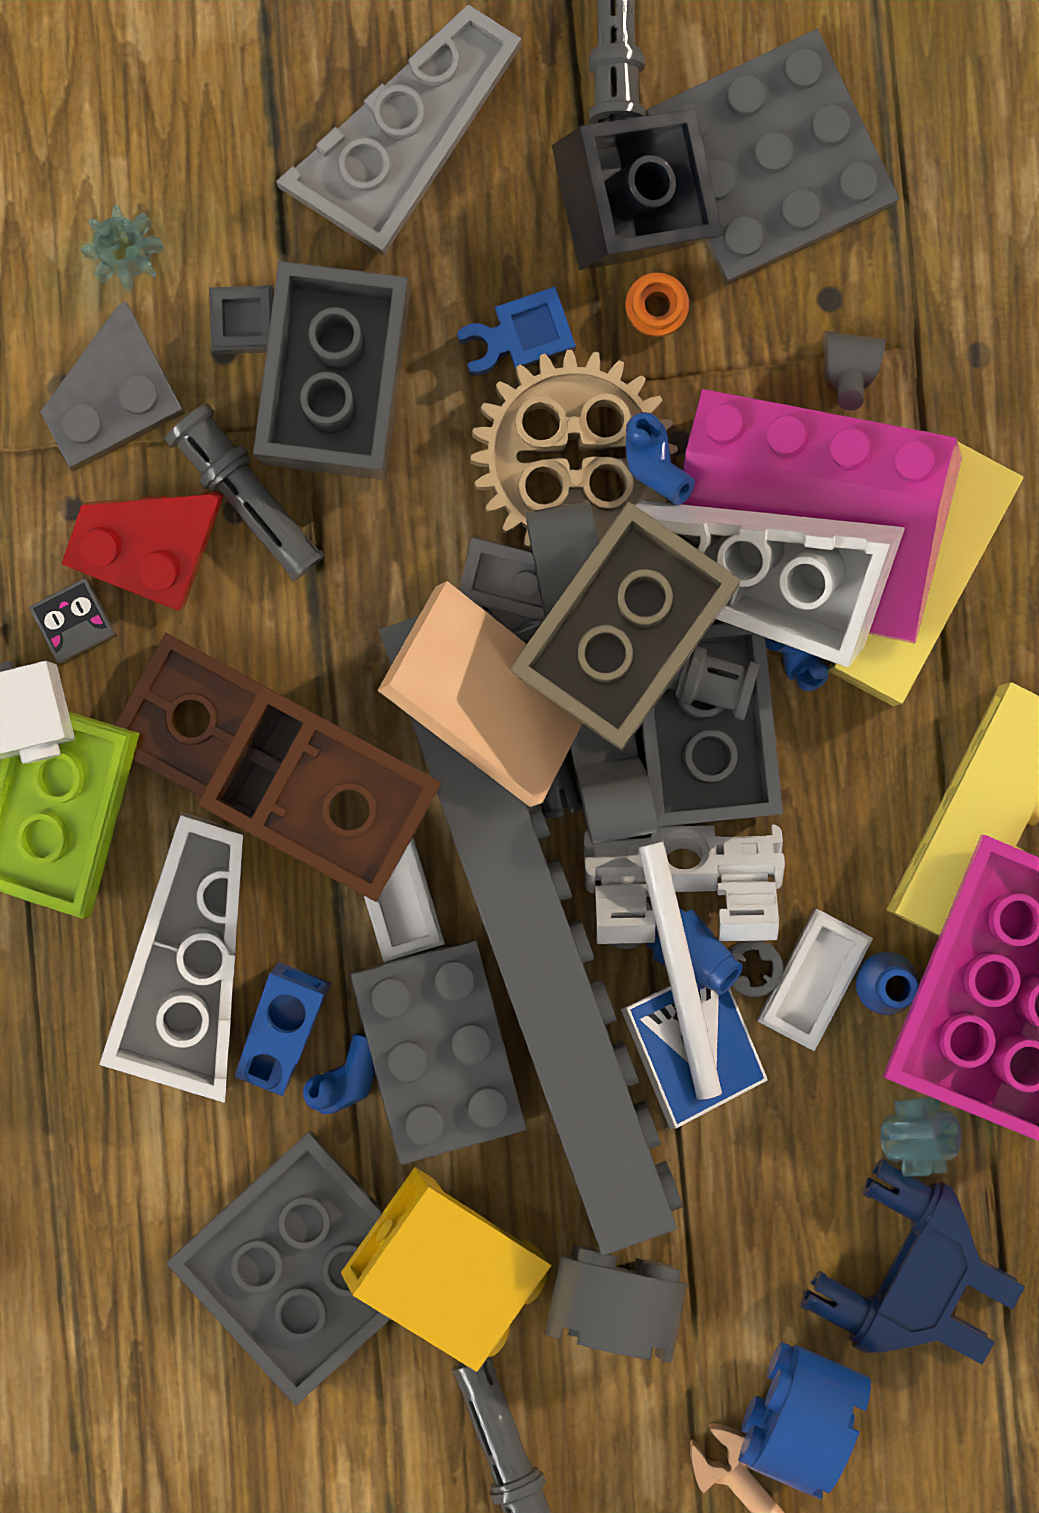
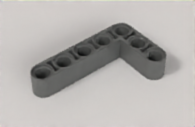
M589 500L525 512L544 618L550 613L598 545ZM582 724L570 747L578 795L582 804V814L592 845L658 832L648 775L638 757L635 736L633 735L626 747L621 751Z

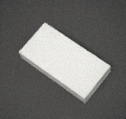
M413 836L378 902L364 896L384 962L445 944Z
M814 908L783 967L782 978L778 986L770 992L756 1020L815 1051L873 938Z

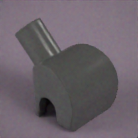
M829 331L824 332L823 353L825 354L823 378L833 390L838 391V404L841 408L853 411L862 406L864 402V389L873 382L879 372L886 339Z

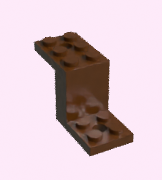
M166 632L115 726L139 733L133 756L134 761L200 796L198 806L375 902H378L442 784V782ZM199 701L206 706L209 712V726L198 737H185L177 729L175 723L176 713L184 703ZM346 790L360 792L369 804L370 810L367 821L355 830H346L339 827L331 816V804L334 798Z

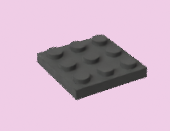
M818 28L646 109V116L696 108L723 232L722 236L705 242L726 285L896 205L900 199Z
M311 1130L303 1135L166 1262L172 1271L295 1406L390 1320L384 1314L354 1297L341 1274L343 1268L384 1210Z

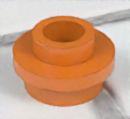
M665 273L646 274L636 280L630 287L625 304L626 314L631 325L640 333L650 337H664L674 333L684 323L689 310L688 295L684 286L673 276ZM653 296L664 298L669 306L668 312L659 317L650 315L645 308L647 299Z

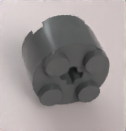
M576 1244L573 1245L571 1257L561 1256L545 1329L546 1335L561 1340L563 1327L569 1328L568 1335L578 1337L577 1344L646 1360H650L652 1349L656 1347L654 1354L663 1362H672L687 1289V1283L679 1281L681 1269L641 1258H635L633 1270L616 1266L618 1256L611 1253L602 1256L600 1249Z

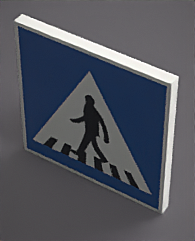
M697 983L722 1090L721 1095L709 1099L698 1100L696 1097L671 986L621 1009L670 1130L690 1122L768 1080L731 989L722 995H717L711 989H707Z

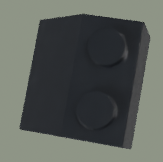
M696 108L579 126L552 145L579 271L636 261L723 235Z

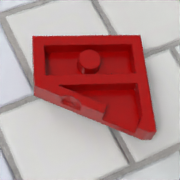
M211 491L198 495L166 497L164 495L141 497L138 500L119 501L116 499L87 502L80 507L61 564L180 611L186 605L224 494Z

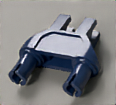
M880 1159L872 1172L877 1174L878 1178L893 1185L894 1188L889 1189L868 1177L862 1194L910 1219V1232L875 1295L865 1298L829 1278L826 1273L818 1271L810 1283L815 1286V1291L832 1300H827L807 1288L801 1301V1308L806 1311L810 1310L849 1332L848 1337L852 1341V1347L864 1353L898 1350L938 1340L983 1365L995 1342L987 1337L988 1334L985 1331L953 1314L955 1306L966 1286L969 1285L1013 1309L1025 1286L1017 1282L1018 1280L1012 1275L978 1256L961 1205L951 1186L944 1182L939 1184L932 1183L928 1186L890 1165L888 1161Z

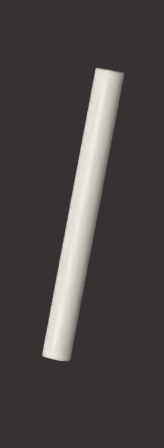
M664 841L647 843L638 846L696 1097L698 1100L713 1098L721 1095L722 1090Z

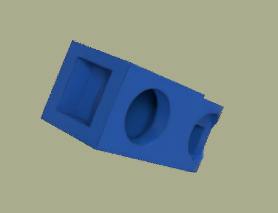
M278 962L269 973L235 1078L284 1096L300 1056L308 1043L331 982Z

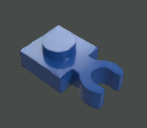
M555 286L495 307V314L499 325L490 328L483 324L473 323L462 327L457 332L459 344H465L471 340H480L488 348L486 355L482 359L474 360L467 364L469 373L472 376H481L489 373L496 367L499 358L509 354L516 371V367L520 364L525 368L539 364L540 355L546 354L551 360L565 355L567 350H572L573 352L576 350V345Z

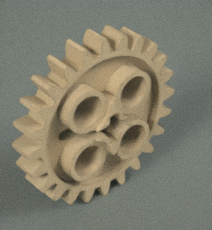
M567 350L562 368L555 369L548 356L542 354L539 361L540 374L533 376L521 364L516 367L515 372L519 387L516 390L500 381L496 384L495 390L504 403L501 407L489 403H483L481 406V413L493 425L492 427L473 428L472 437L488 445V449L472 454L470 456V464L488 467L489 473L476 480L474 486L476 490L494 489L496 495L486 505L485 510L490 514L506 509L509 515L502 528L505 534L514 530L520 524L527 528L525 512L589 500L599 544L628 501L634 505L642 500L666 502V498L638 481L631 474L627 458L587 457L583 459L579 470H569L568 460L563 458L521 463L516 457L522 451L560 453L564 451L568 440L577 441L579 451L583 452L626 447V424L630 418L641 412L652 414L662 402L661 396L651 397L644 401L638 396L644 385L645 377L641 375L626 385L620 381L624 362L619 360L608 373L600 371L598 352H593L585 368L577 367L573 351ZM601 406L614 410L620 418V432L607 438L595 435L587 425L586 417L588 412ZM532 410H546L557 420L558 431L550 439H533L528 436L523 428L522 420L524 416ZM659 420L665 426L666 432L674 425L672 420ZM669 444L671 457L678 452V448L675 445ZM603 469L612 470L619 475L624 486L623 495L619 499L606 502L594 496L590 490L589 480L590 476L596 471ZM539 472L553 475L560 484V497L553 503L546 505L538 504L531 500L525 489V482L530 476ZM527 529L523 547L528 549L531 545Z

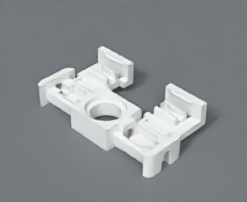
M772 824L771 834L767 836L740 837L715 836L714 826L658 827V832L650 833V838L619 839L594 845L591 843L588 830L585 832V887L588 892L595 894L597 944L655 943V917L653 910H647L646 897L650 896L638 846L656 841H664L667 855L677 849H689L695 852L701 859L697 866L685 870L677 869L669 864L675 892L717 890L718 895H726L727 909H719V941L777 940L779 915L776 889L782 886L785 859L782 853L783 838L779 826ZM768 877H773V882H768ZM721 878V883L717 884V879ZM595 880H601V886H595Z

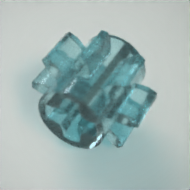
M115 205L112 210V218L102 223L90 218L88 223L95 232L94 243L81 246V252L88 259H102L94 272V275L101 283L109 280L112 274H115L120 278L127 290H132L134 277L139 276L143 272L152 277L157 275L150 263L151 253L163 250L164 244L158 237L143 236L151 224L150 219L144 212L139 214L132 222L125 217L120 207ZM127 236L133 245L126 248V258L118 260L112 250L119 248V238Z
M932 1097L896 1101L894 1104L897 1114L887 1116L881 1127V1145L886 1157L892 1162H902V1175L905 1177L946 1173L947 1163L945 1160L955 1158L961 1147L962 1135L957 1118L949 1111H940V1100Z

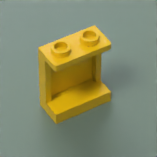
M414 1167L343 1268L341 1274L354 1297L478 1372L487 1357L496 1355L504 1346L509 1336L510 1324L524 1304L533 1302L541 1293L546 1283L547 1271L552 1265L535 1244L527 1239L521 1242L443 1192L435 1179Z

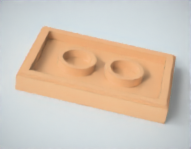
M446 581L434 588L378 691L526 805L532 807L540 804L548 793L583 723L513 675L510 668L527 644Z

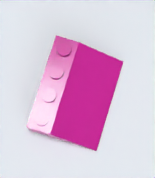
M702 389L686 449L683 468L684 472L695 479V486L690 497L682 505L905 527L869 634L916 644L962 462V455L956 437Z
M981 834L882 1077L1038 1141L1039 857Z

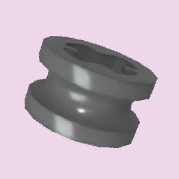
M762 940L738 941L729 949L734 959L746 962L742 954L754 949L758 958L770 961V973L768 976L760 973L764 981L757 985H750L748 977L740 974L732 987L745 996L760 997L769 994L778 986L782 978L783 963L780 954L772 945Z

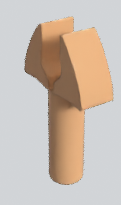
M709 1423L710 1431L720 1443L727 1447L728 1465H724L720 1461H710L705 1457L693 1439L690 1440L691 1462L696 1481L702 1493H705L714 1483L729 1486L751 1513H785L749 1472L746 1464L739 1462L738 1458L746 1437L745 1433L726 1425Z

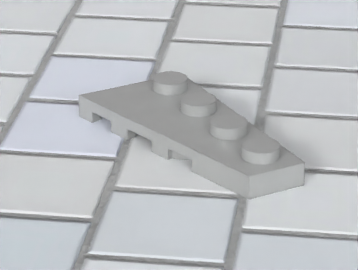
M468 4L408 59L409 64L385 86L381 84L364 100V105L338 129L334 127L316 144L317 148L296 168L292 166L276 181L278 188L384 256L521 48L522 39Z

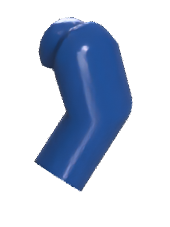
M649 412L635 414L626 424V453L631 474L638 481L673 504L680 505L684 503L694 490L695 479L671 463L667 432L659 419Z
M765 637L766 647L769 650L781 652L783 669L790 680H796V684L800 689L813 691L826 682L829 671L826 664L821 662V657Z
M353 1033L344 1065L324 1074L312 1076L305 1083L303 1098L308 1107L322 1114H333L364 1100L369 1095L375 1071L365 1035Z

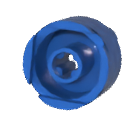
M780 1342L772 1356L767 1371V1378L773 1380L765 1399L755 1395L746 1410L741 1431L747 1435L742 1444L738 1460L746 1464L749 1469L817 1499H823V1491L828 1494L831 1492L853 1451L860 1431L853 1429L855 1414L852 1411L854 1406L866 1411L871 1391V1380L862 1373L798 1345L790 1346Z

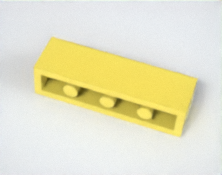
M958 442L962 455V462L916 644L868 634L863 650L849 667L831 662L828 667V671L833 675L891 706L903 704L1024 478Z
M1012 682L999 685L886 911L939 937L980 835H987L1023 850L1016 845L1026 825L1029 824L1034 827L1039 822L1038 695Z

